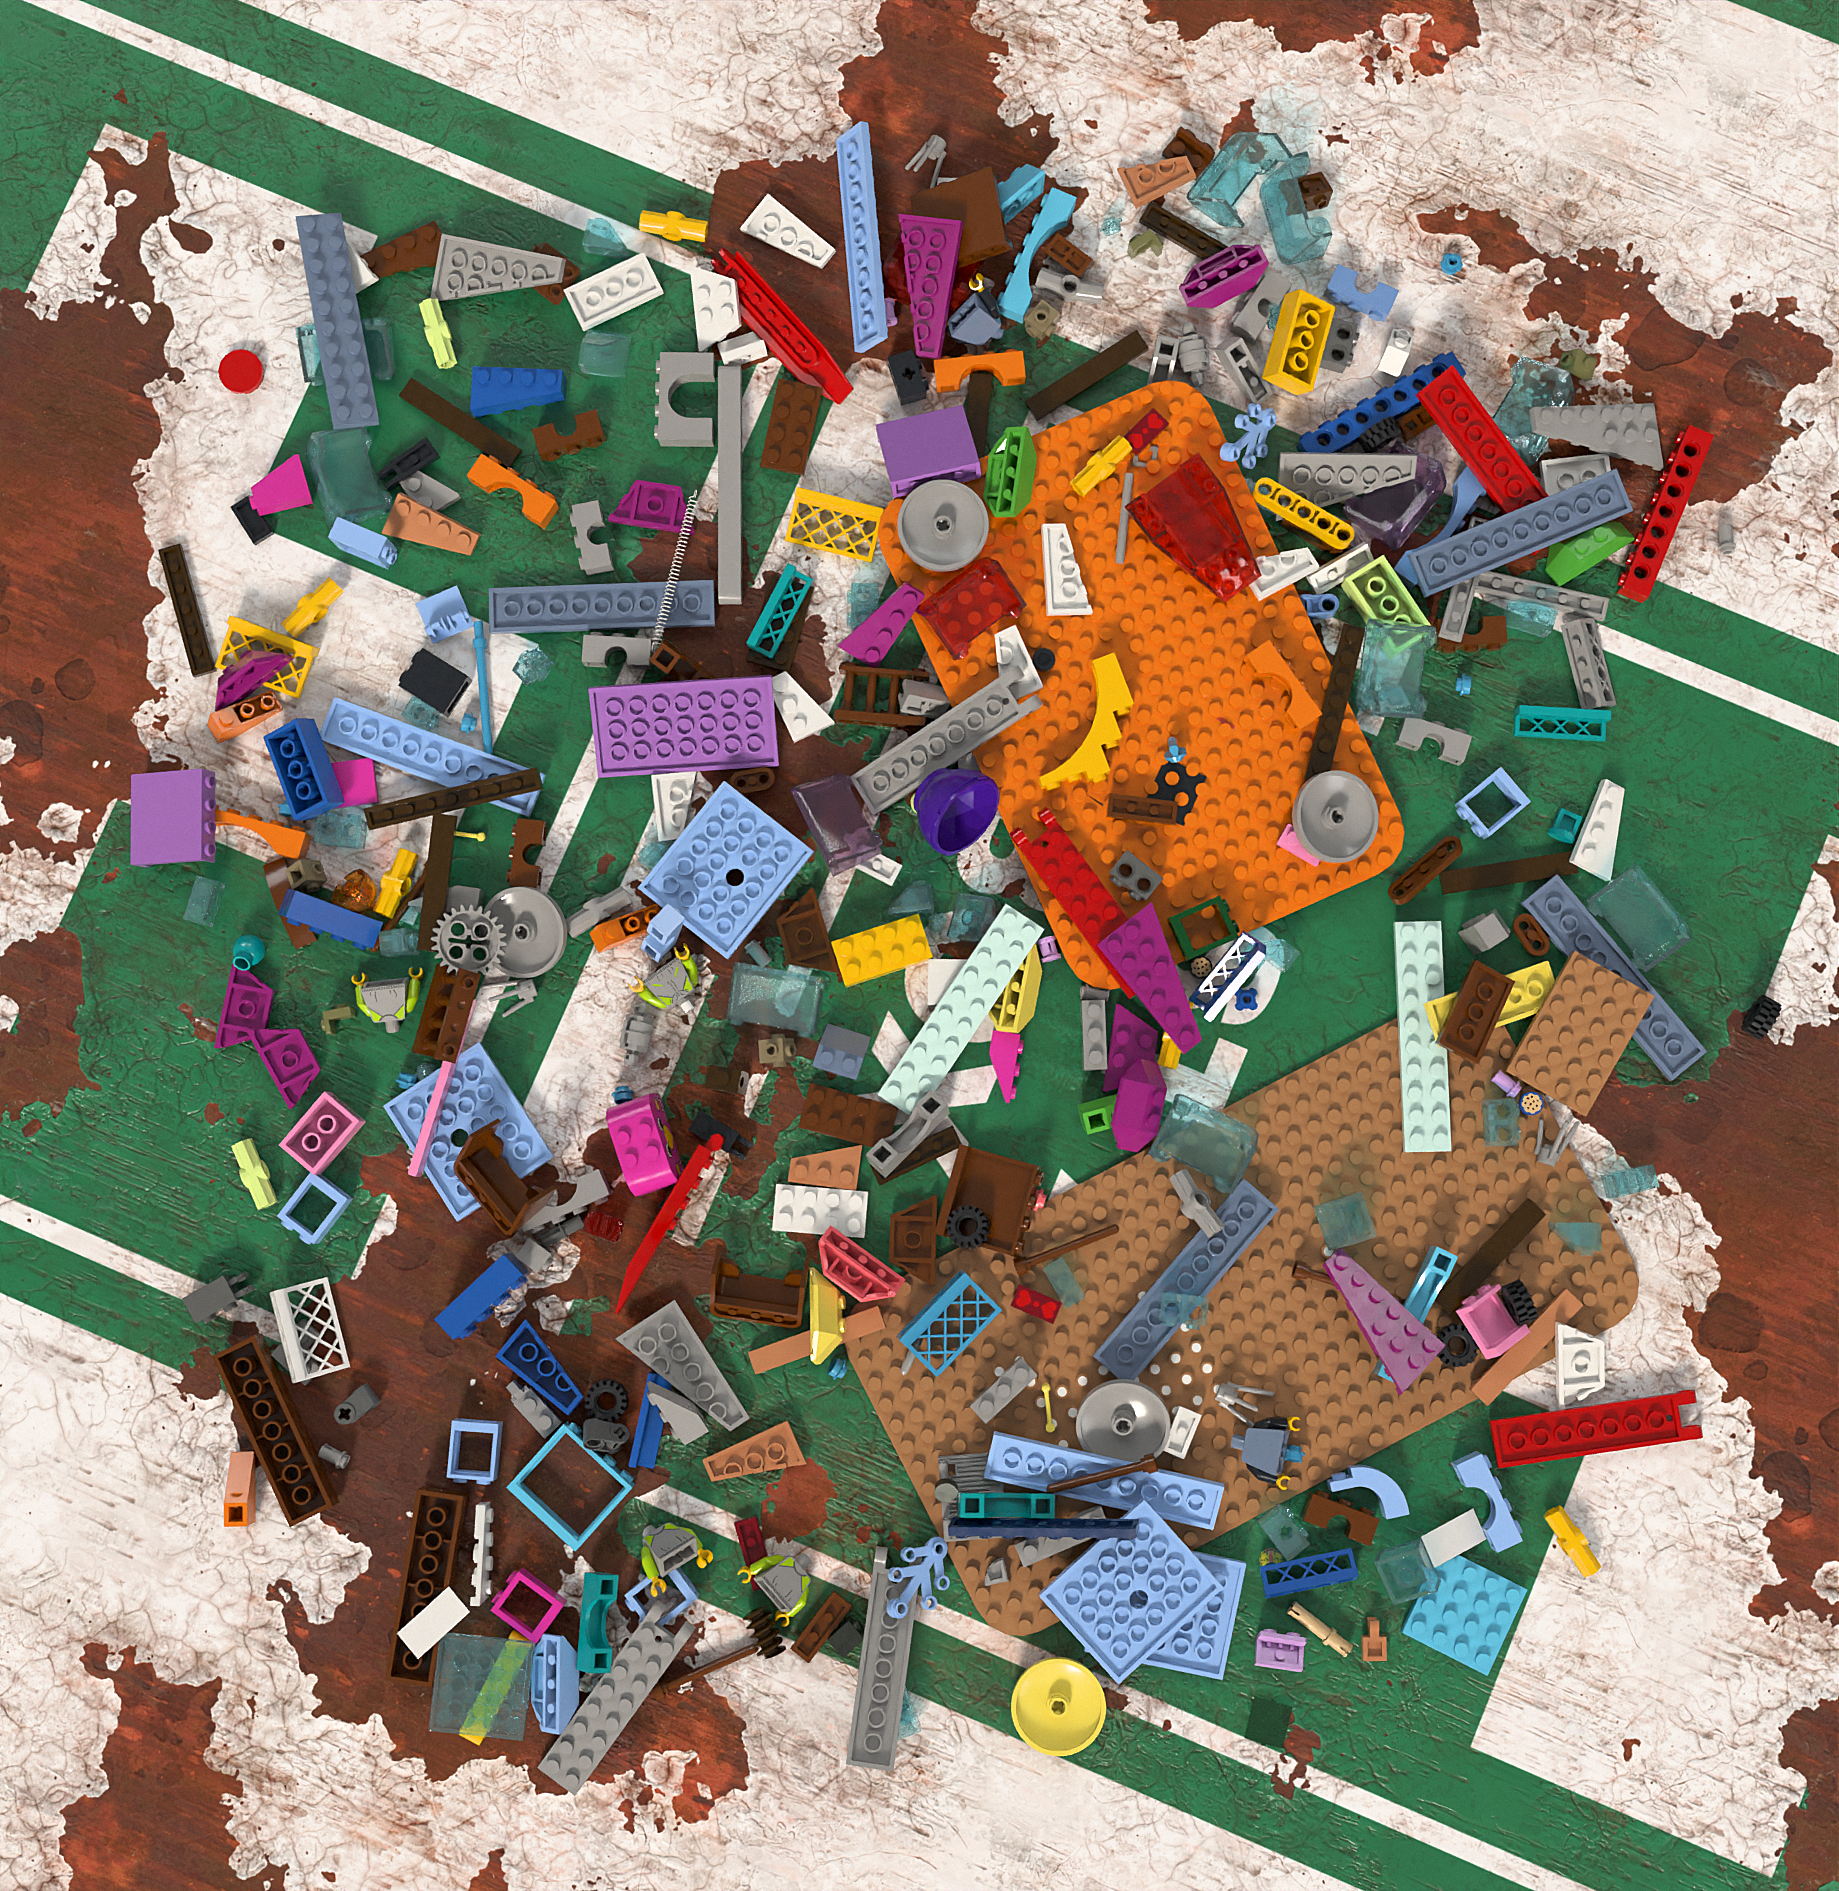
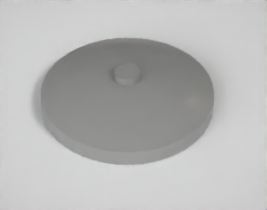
M934 480L920 485L907 496L899 511L897 529L904 551L915 563L932 571L947 572L968 565L980 554L987 540L989 520L982 500L972 489L952 480Z
M1334 770L1319 773L1307 780L1296 795L1292 810L1295 834L1302 847L1318 860L1328 863H1342L1356 859L1370 847L1378 829V807L1371 790L1360 778L1349 772Z
M519 886L501 891L488 902L483 913L485 914L488 910H491L489 916L491 919L498 916L495 924H503L504 926L499 932L507 934L501 938V941L507 942V945L500 946V949L505 951V954L497 955L501 962H492L498 970L512 977L530 978L549 971L557 964L566 947L567 925L560 907L548 894L533 887ZM480 924L479 936L484 937L488 934V928ZM480 940L481 944H490L488 940Z
M1129 1379L1111 1380L1093 1388L1084 1397L1077 1411L1076 1432L1080 1445L1085 1452L1135 1463L1144 1458V1455L1154 1453L1156 1459L1162 1453L1170 1436V1416L1163 1399L1151 1387Z

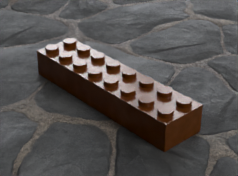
M263 1334L253 1335L213 1355L214 1363L289 1527L339 1503L340 1501L318 1457L317 1451L273 1356H271V1351Z
M422 1486L417 1489L385 1677L386 1681L430 1688L438 1682L445 1635L418 1659L397 1633L446 1588L450 1587L453 1591L469 1492Z

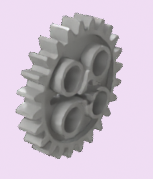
M461 904L459 912L452 907L451 916L445 912L443 915L446 920H437L441 927L433 928V931L438 936L431 937L432 941L437 942V945H434L431 949L439 950L435 959L442 957L443 961L440 963V966L448 964V973L455 969L457 975L458 968L475 973L481 971L486 975V967L494 970L495 967L492 962H501L497 955L505 954V951L500 949V946L507 945V942L501 941V938L507 934L499 932L504 925L495 924L498 916L491 919L489 917L491 910L484 914L482 913L483 906H480L476 911L473 904H470L469 910H466L464 905ZM454 923H461L464 926L465 931L462 935L453 933L452 925ZM477 925H485L488 928V934L484 937L478 936L475 932ZM468 935H471L472 940H488L490 944L472 943L471 947H467L465 942H449L448 939H466ZM460 946L463 950V955L460 958L453 957L450 953L451 947ZM478 947L485 949L486 957L484 959L475 958L474 949Z

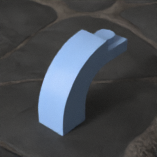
M1354 1464L1347 1468L1349 1475H1346L1345 1472L1332 1474L1331 1479H1326L1328 1489L1332 1492L1358 1486L1372 1489L1378 1498L1382 1516L1386 1519L1409 1515L1408 1505L1400 1487L1389 1476L1376 1468Z

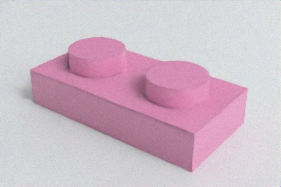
M1288 823L1276 845L1317 867L1320 860L1310 855L1302 847L1297 839L1294 827Z

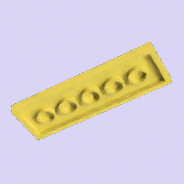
M1548 961L1504 975L1514 980L1515 983L1495 1028L1537 1013L1555 982ZM1458 991L1423 1003L1435 1040H1437Z

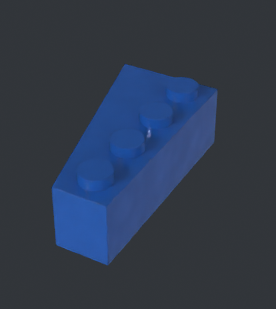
M473 366L470 411L475 419L492 413L496 415L507 410H521L527 406H540L565 401L566 377L563 370Z
M287 889L278 915L288 918L287 923L299 927L301 923L309 925L308 930L321 935L323 931L331 933L330 938L343 943L345 939L353 941L352 946L365 950L366 947L374 948L383 924L380 921L291 889Z
M527 1319L523 1321L495 1356L567 1415H571L585 1397Z

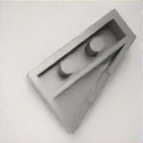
M1495 908L1486 915L1482 913L1462 924L1464 929L1458 932L1472 955H1476L1492 948L1509 937L1511 930Z

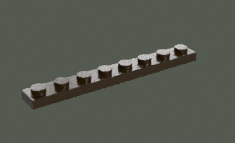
M1346 623L1342 624L1321 707L1322 715L1318 719L1302 786L1311 777L1331 770L1365 628Z
M535 767L363 809L370 831L433 816V813L441 814L544 788L539 768Z

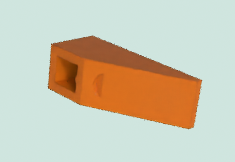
M273 690L211 713L207 726L219 744L241 735L282 711L283 708Z
M658 904L597 925L590 932V936L598 953L618 947L648 933L649 922L660 912Z
M255 1451L231 1452L224 1498V1527L249 1526L256 1522Z

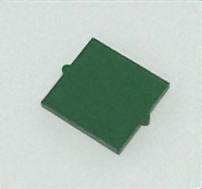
M1254 1696L1244 1738L1260 1742L1262 1746L1267 1744L1283 1748L1292 1707L1277 1703L1274 1699L1270 1701Z

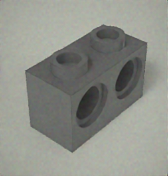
M1332 318L1319 368L1343 374L1345 368L1351 366L1354 354L1350 353L1352 346H1356L1360 334L1356 332L1358 324ZM1337 333L1346 334L1347 339H1341ZM1337 353L1342 359L1336 360L1331 354Z
M1128 850L1125 851L1108 873L1111 876V882L1120 888L1123 885L1129 890V896L1138 902L1140 900L1145 902L1163 879ZM1127 865L1131 869V875L1128 877L1122 876L1119 873V867ZM1138 880H1147L1149 889L1147 891L1140 890L1137 886Z

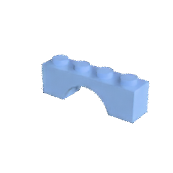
M1475 1451L1451 1462L1462 1485L1480 1488L1488 1496L1490 1515L1482 1529L1491 1548L1498 1553L1522 1542L1523 1540L1520 1536L1523 1533L1518 1521H1513L1510 1515L1512 1511L1511 1505L1506 1498H1502L1499 1491L1502 1489L1501 1484L1496 1476H1492L1489 1470L1492 1466L1488 1457Z

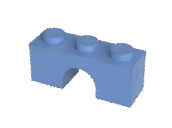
M1337 264L1323 296L1333 303H1341L1348 306L1353 312H1362L1374 321L1385 322L1399 290L1378 282L1373 292L1369 294L1361 293L1355 287V279L1358 272Z

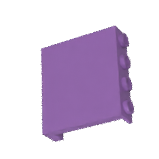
M963 405L875 425L893 498L909 495L920 485L934 480H952L961 483L982 478L980 461Z
M190 769L131 775L130 865L152 867L154 864L194 861L215 862V772L206 769Z

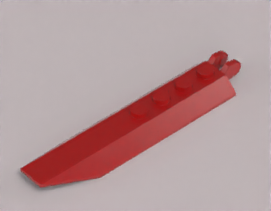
M721 248L719 253L728 265L725 266L716 258H713L711 265L720 275L737 281L742 320L761 340H764L765 345L799 382L822 387V395L840 405L854 388L828 349L739 251L736 252L734 257L727 249Z
M718 1133L714 1134L706 1145H698L627 1267L616 1314L621 1313L669 1229L673 1231L680 1219L677 1217L681 1209L685 1210L692 1198L688 1196L692 1189L697 1190L703 1180L700 1176L704 1169L709 1170L715 1158L712 1155L715 1151L722 1149V1145L725 1142L724 1136Z

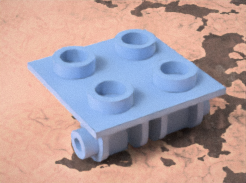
M457 585L416 603L425 625V631L430 636L433 644L474 627Z

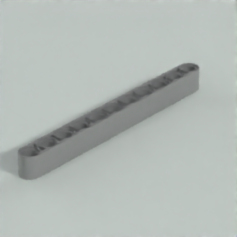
M741 365L718 366L719 605L742 604Z

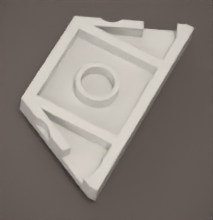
M691 266L690 273L698 348L700 353H706L708 351L707 348L717 341H722L730 332H734L742 326L737 281Z
M1555 1322L1556 1408L1558 1410L1567 1409L1566 1405L1576 1399L1580 1401L1586 1398L1589 1393L1596 1392L1605 1386L1604 1341L1601 1338L1561 1322Z

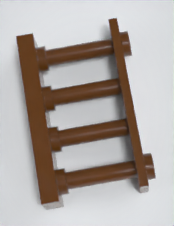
M845 662L844 665H839V673L846 675L843 707H840V710L835 709V723L921 730L925 727L926 717L909 713L908 715H899V712H897L900 679H908L917 682H929L930 672H925V669L912 668V671L859 667L857 663ZM855 675L868 676L866 706L863 712L854 711V708H852ZM877 677L891 678L888 711H885V714L876 713L874 709Z
M437 963L411 1052L455 1064L481 974L458 968L456 975L455 969L448 973L447 969L449 966H440Z

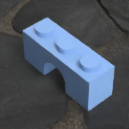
M667 904L649 922L647 928L649 935L643 940L640 949L657 963L677 942L685 921L682 912L678 908Z

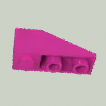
M993 1030L989 1056L1005 1103H1009L1010 1099H1015L1017 1086L1012 1084L1014 1076L1018 1077L1020 1063H1017L1016 1059L1017 1053L1022 1054L1024 1040H1020V1034Z

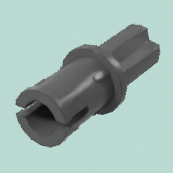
M578 1214L564 1223L559 1222L558 1226L541 1234L540 1240L545 1247H548L563 1238L568 1239L570 1234L585 1228L586 1224L582 1216Z

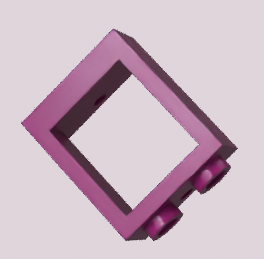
M522 1567L518 1573L513 1571L506 1580L508 1587L504 1592L500 1590L492 1600L495 1605L490 1611L537 1644L567 1600ZM520 1580L553 1604L535 1630L528 1627L502 1607Z

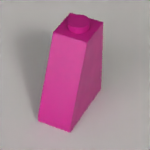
M299 454L292 456L252 486L253 495L249 496L252 509H257L259 516L313 504Z

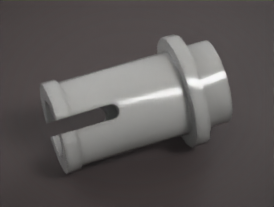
M1723 524L1717 527L1720 544L1718 550L1723 555L1734 553L1737 547L1733 541V527L1731 524Z
M754 939L744 948L747 950L746 954L749 953L762 969L772 961V958L759 945L761 942H757Z
M1088 984L1080 987V999L1108 1001L1109 991L1107 989L1092 987Z
M327 1443L321 1447L318 1453L319 1458L334 1464L337 1469H344L350 1460V1456L347 1455L346 1451L341 1452Z

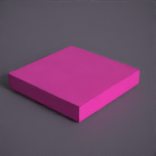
M365 758L331 763L345 803L334 809L379 803L373 759Z

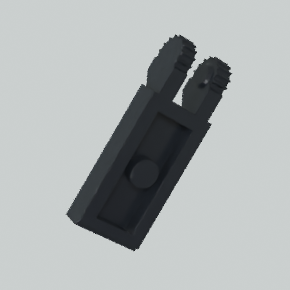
M426 437L390 461V464L379 471L377 476L380 480H383L396 471L398 475L385 484L387 491H391L401 485L399 482L406 480L417 471H422L441 457Z
M699 1110L688 1129L706 1141L717 1133L724 1136L725 1142L721 1150L727 1153L730 1152L744 1161L747 1156L742 1151L732 1147L734 1142L738 1140L744 1146L750 1148L754 1145L753 1142L739 1135L740 1133L701 1110Z

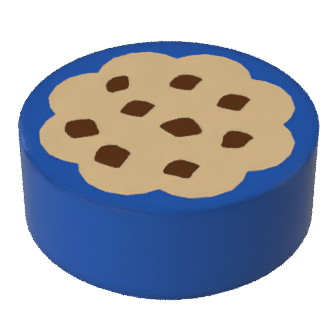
M1535 1092L1524 1093L1518 1101L1519 1109L1526 1115H1536L1543 1108V1099Z

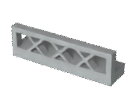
M1577 619L1561 625L1581 709L1595 710L1601 707L1615 706L1616 701L1595 619Z

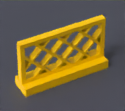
M797 487L785 541L872 563L878 540L880 516L884 509ZM799 503L809 505L813 513L801 519L797 513ZM812 506L818 507L819 509L815 511ZM824 509L830 510L834 519L823 525L817 514ZM834 512H838V513H842V514H840L839 516L836 517V515H835ZM845 515H850L856 524L844 530L839 519ZM815 516L821 527L809 533L803 522ZM855 517L861 518V519H863V520H861L860 522H858ZM868 520L877 522L875 531L866 536L860 525ZM836 521L842 532L831 539L825 527ZM801 524L807 535L801 539L791 538L793 528ZM858 527L864 538L852 544L846 533ZM823 529L829 540L822 545L816 544L812 535ZM845 535L851 546L844 550H839L833 541ZM873 536L872 543H870L868 539ZM810 538L811 542H807L804 540ZM865 540L870 546L868 557L859 555L855 549V546ZM831 543L833 548L827 547L826 545ZM850 549H853L854 552H855V554H854V553L847 552V551H849Z
M229 615L227 621L229 627L215 667L224 670L227 667L223 665L226 655L233 652L238 662L240 658L237 650L247 646L248 650L252 651L251 643L258 640L262 641L265 652H272L280 648L283 649L284 654L290 655L289 652L293 653L292 657L294 659L299 656L307 659L304 668L297 671L293 661H291L289 665L293 673L283 677L279 671L276 673L279 680L272 683L267 681L263 684L266 687L300 699L314 657H318L320 648L245 619ZM234 631L241 633L245 641L236 647L232 642ZM294 676L298 682L295 692L288 690L285 680Z

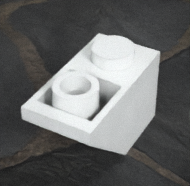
M1393 328L1381 357L1378 370L1399 377L1409 355L1414 336L1410 335L1406 330H1396Z

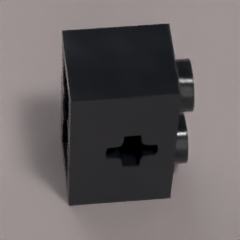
M913 350L887 357L888 368L900 405L903 406L926 399V390H929V385L926 377H922L920 370L923 369L920 357H915ZM909 374L912 379L908 380L906 375Z

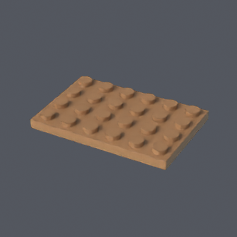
M1572 950L1504 1071L1577 1113L1587 1116L1655 996Z

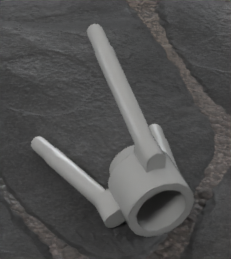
M932 135L929 141L925 142L922 149L906 165L905 169L909 170L917 162L913 169L916 172L927 157L933 160L938 158L930 188L935 187L943 159L947 154L944 151L946 142L941 137Z
M522 978L519 980L482 984L481 988L518 985L515 986V990L488 999L489 1002L516 994H518L519 999L524 998V1000L502 1014L503 1017H506L525 1004L534 1001L533 997L537 996L538 993L532 978L528 980L527 978Z
M1540 1119L1537 1144L1534 1154L1538 1155L1537 1161L1554 1167L1580 1122L1576 1121L1560 1147L1559 1144L1569 1124L1568 1121L1564 1122L1554 1145L1545 1144L1544 1148H1542L1544 1120Z
M1230 1381L1227 1384L1221 1383L1215 1396V1400L1219 1401L1218 1405L1226 1408L1244 1423L1253 1427L1254 1423L1231 1405L1236 1402L1253 1411H1258V1408L1238 1398V1392L1234 1390L1273 1396L1274 1393L1263 1389L1237 1385Z

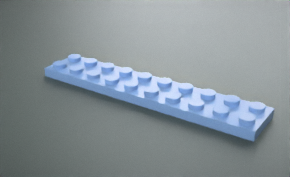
M860 121L836 139L854 348L855 352L863 353L887 339L888 328L886 325V306L884 303V284L882 281L870 133L868 123Z
M336 697L333 699L320 731L323 742L448 788L529 769ZM540 773L541 780H542V784H543L546 775L543 774V773ZM540 790L488 803L530 818Z
M994 1431L984 1478L1047 1492L1046 1487L1049 1484L1133 1462ZM1158 1468V1472L1151 1474L1139 1471L1053 1494L1127 1511L1144 1498L1162 1519L1213 1530L1224 1491V1483Z

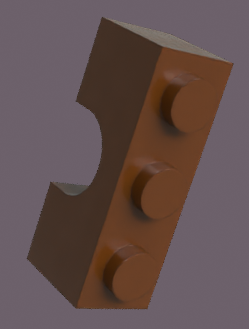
M596 409L574 416L577 427L570 436L559 435L553 423L531 429L542 460L555 461L561 455L567 453L569 455L577 454L583 448H595L602 445V442L607 441Z
M1506 616L1482 617L1478 621V633L1476 635H1469L1464 632L1460 643L1438 637L1443 619H1437L1433 624L1435 651L1442 650L1443 654L1454 653L1456 650L1464 649V652L1467 653L1476 652L1480 648H1487V651H1498L1508 642Z
M665 639L662 640L649 659L650 662L665 673H671L681 681L718 678Z
M517 818V823L513 824L512 837L515 840L514 846H511L509 851V859L512 860V866L507 871V882H509L510 887L527 886L541 889L543 869L540 866L529 865L526 860V854L534 846H546L548 824L545 821Z
M1317 1489L1316 1493L1309 1490L1300 1518L1326 1529L1329 1520L1333 1516L1343 1515L1347 1520L1344 1535L1371 1546L1380 1520L1374 1515L1375 1511L1361 1506L1360 1510L1352 1507V1502L1343 1498H1339L1338 1501L1330 1499L1331 1494Z

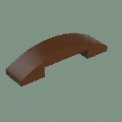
M285 857L263 865L266 880L278 912L287 889L292 890L285 871L289 867ZM279 915L296 949L318 941L315 932L308 930L309 925L301 923L299 927L287 923L288 918Z

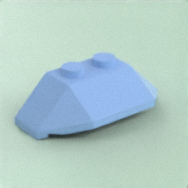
M543 1634L532 1653L531 1703L535 1715L541 1723L539 1725L541 1731L553 1734H562L579 1705V1670H576L577 1652L566 1638L560 1635Z

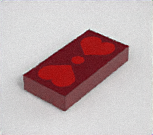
M1152 408L1124 436L1132 447L1131 452L1137 457L1169 426V422Z
M1019 1284L1010 1306L1054 1324L1062 1302Z

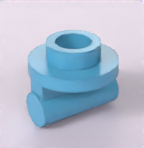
M1168 738L1169 750L1164 753L1165 760L1171 763L1183 760V757L1187 754L1186 749L1178 747L1176 738Z

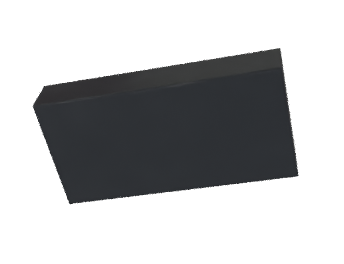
M248 495L230 508L252 543L256 546L272 536L274 532L264 516H259L257 509H252L249 500L250 495Z

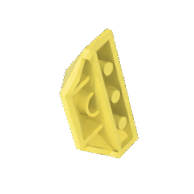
M1036 944L1033 945L988 1012L997 1031L1019 1033L1034 1016L1042 976Z
M812 1267L809 1268L810 1358L814 1364L819 1365L843 1340V1333L846 1332L845 1318H842V1309L846 1308L845 1296Z

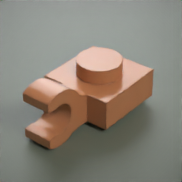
M1367 1617L1368 1635H1361L1362 1660L1387 1661V1641L1385 1635H1379V1620H1377V1617Z

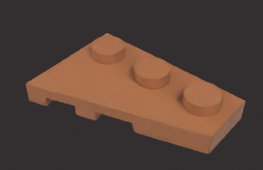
M1187 156L1160 160L1159 163L1145 165V163L1137 164V167L1127 169L1125 167L1117 168L1136 209L1196 179V174Z
M863 1145L791 1158L788 1182L857 1191Z

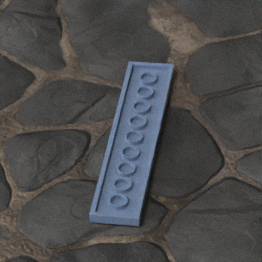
M341 213L295 216L333 430L379 425Z
M1616 468L1407 556L1423 596L1427 597L1632 512L1633 509Z
M714 580L668 582V584L667 582L489 588L490 634L652 629L658 625L665 628L715 626ZM665 596L668 597V598H672V599H673V600H671V599H664L665 601L671 602L672 604L663 603L664 605L670 606L671 608L662 607L663 609L668 610V611H670V612L660 611V610H662L660 607H661V606H664V605H662V602H665V601H663V598H665Z
M1558 874L1520 903L1527 913L1535 918L1543 932L1566 959H1568L1572 950L1576 951L1655 996L1632 1037L1669 1081L1674 1080L1707 1052Z
M1242 1179L1215 1210L1216 1215L1225 1225L1224 1228L1211 1238H1208L1200 1228L1095 1351L1093 1356L1119 1379L1135 1380L1278 1212L1279 1208L1249 1182Z

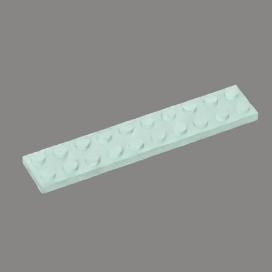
M1005 903L877 1095L910 1116L914 1106L930 1090L935 1092L1044 931V928Z
M1441 921L1394 922L1403 1152L1451 1151L1447 1049L1438 1047L1435 1043L1436 1040L1423 1003L1444 996Z

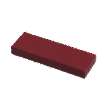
M757 1515L735 1521L734 1526L746 1566L750 1568L751 1564L764 1557H768ZM753 1574L750 1579L753 1591L760 1590L761 1587L753 1579L755 1577Z

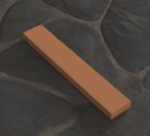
M1564 1288L1537 1316V1319L1533 1320L1528 1326L1530 1333L1499 1356L1469 1389L1486 1406H1489L1555 1336V1322L1566 1324L1583 1304L1568 1289Z
M876 1306L845 1317L846 1332L843 1333V1340L838 1345L887 1328L880 1307ZM810 1330L748 1352L755 1375L809 1356L811 1354Z

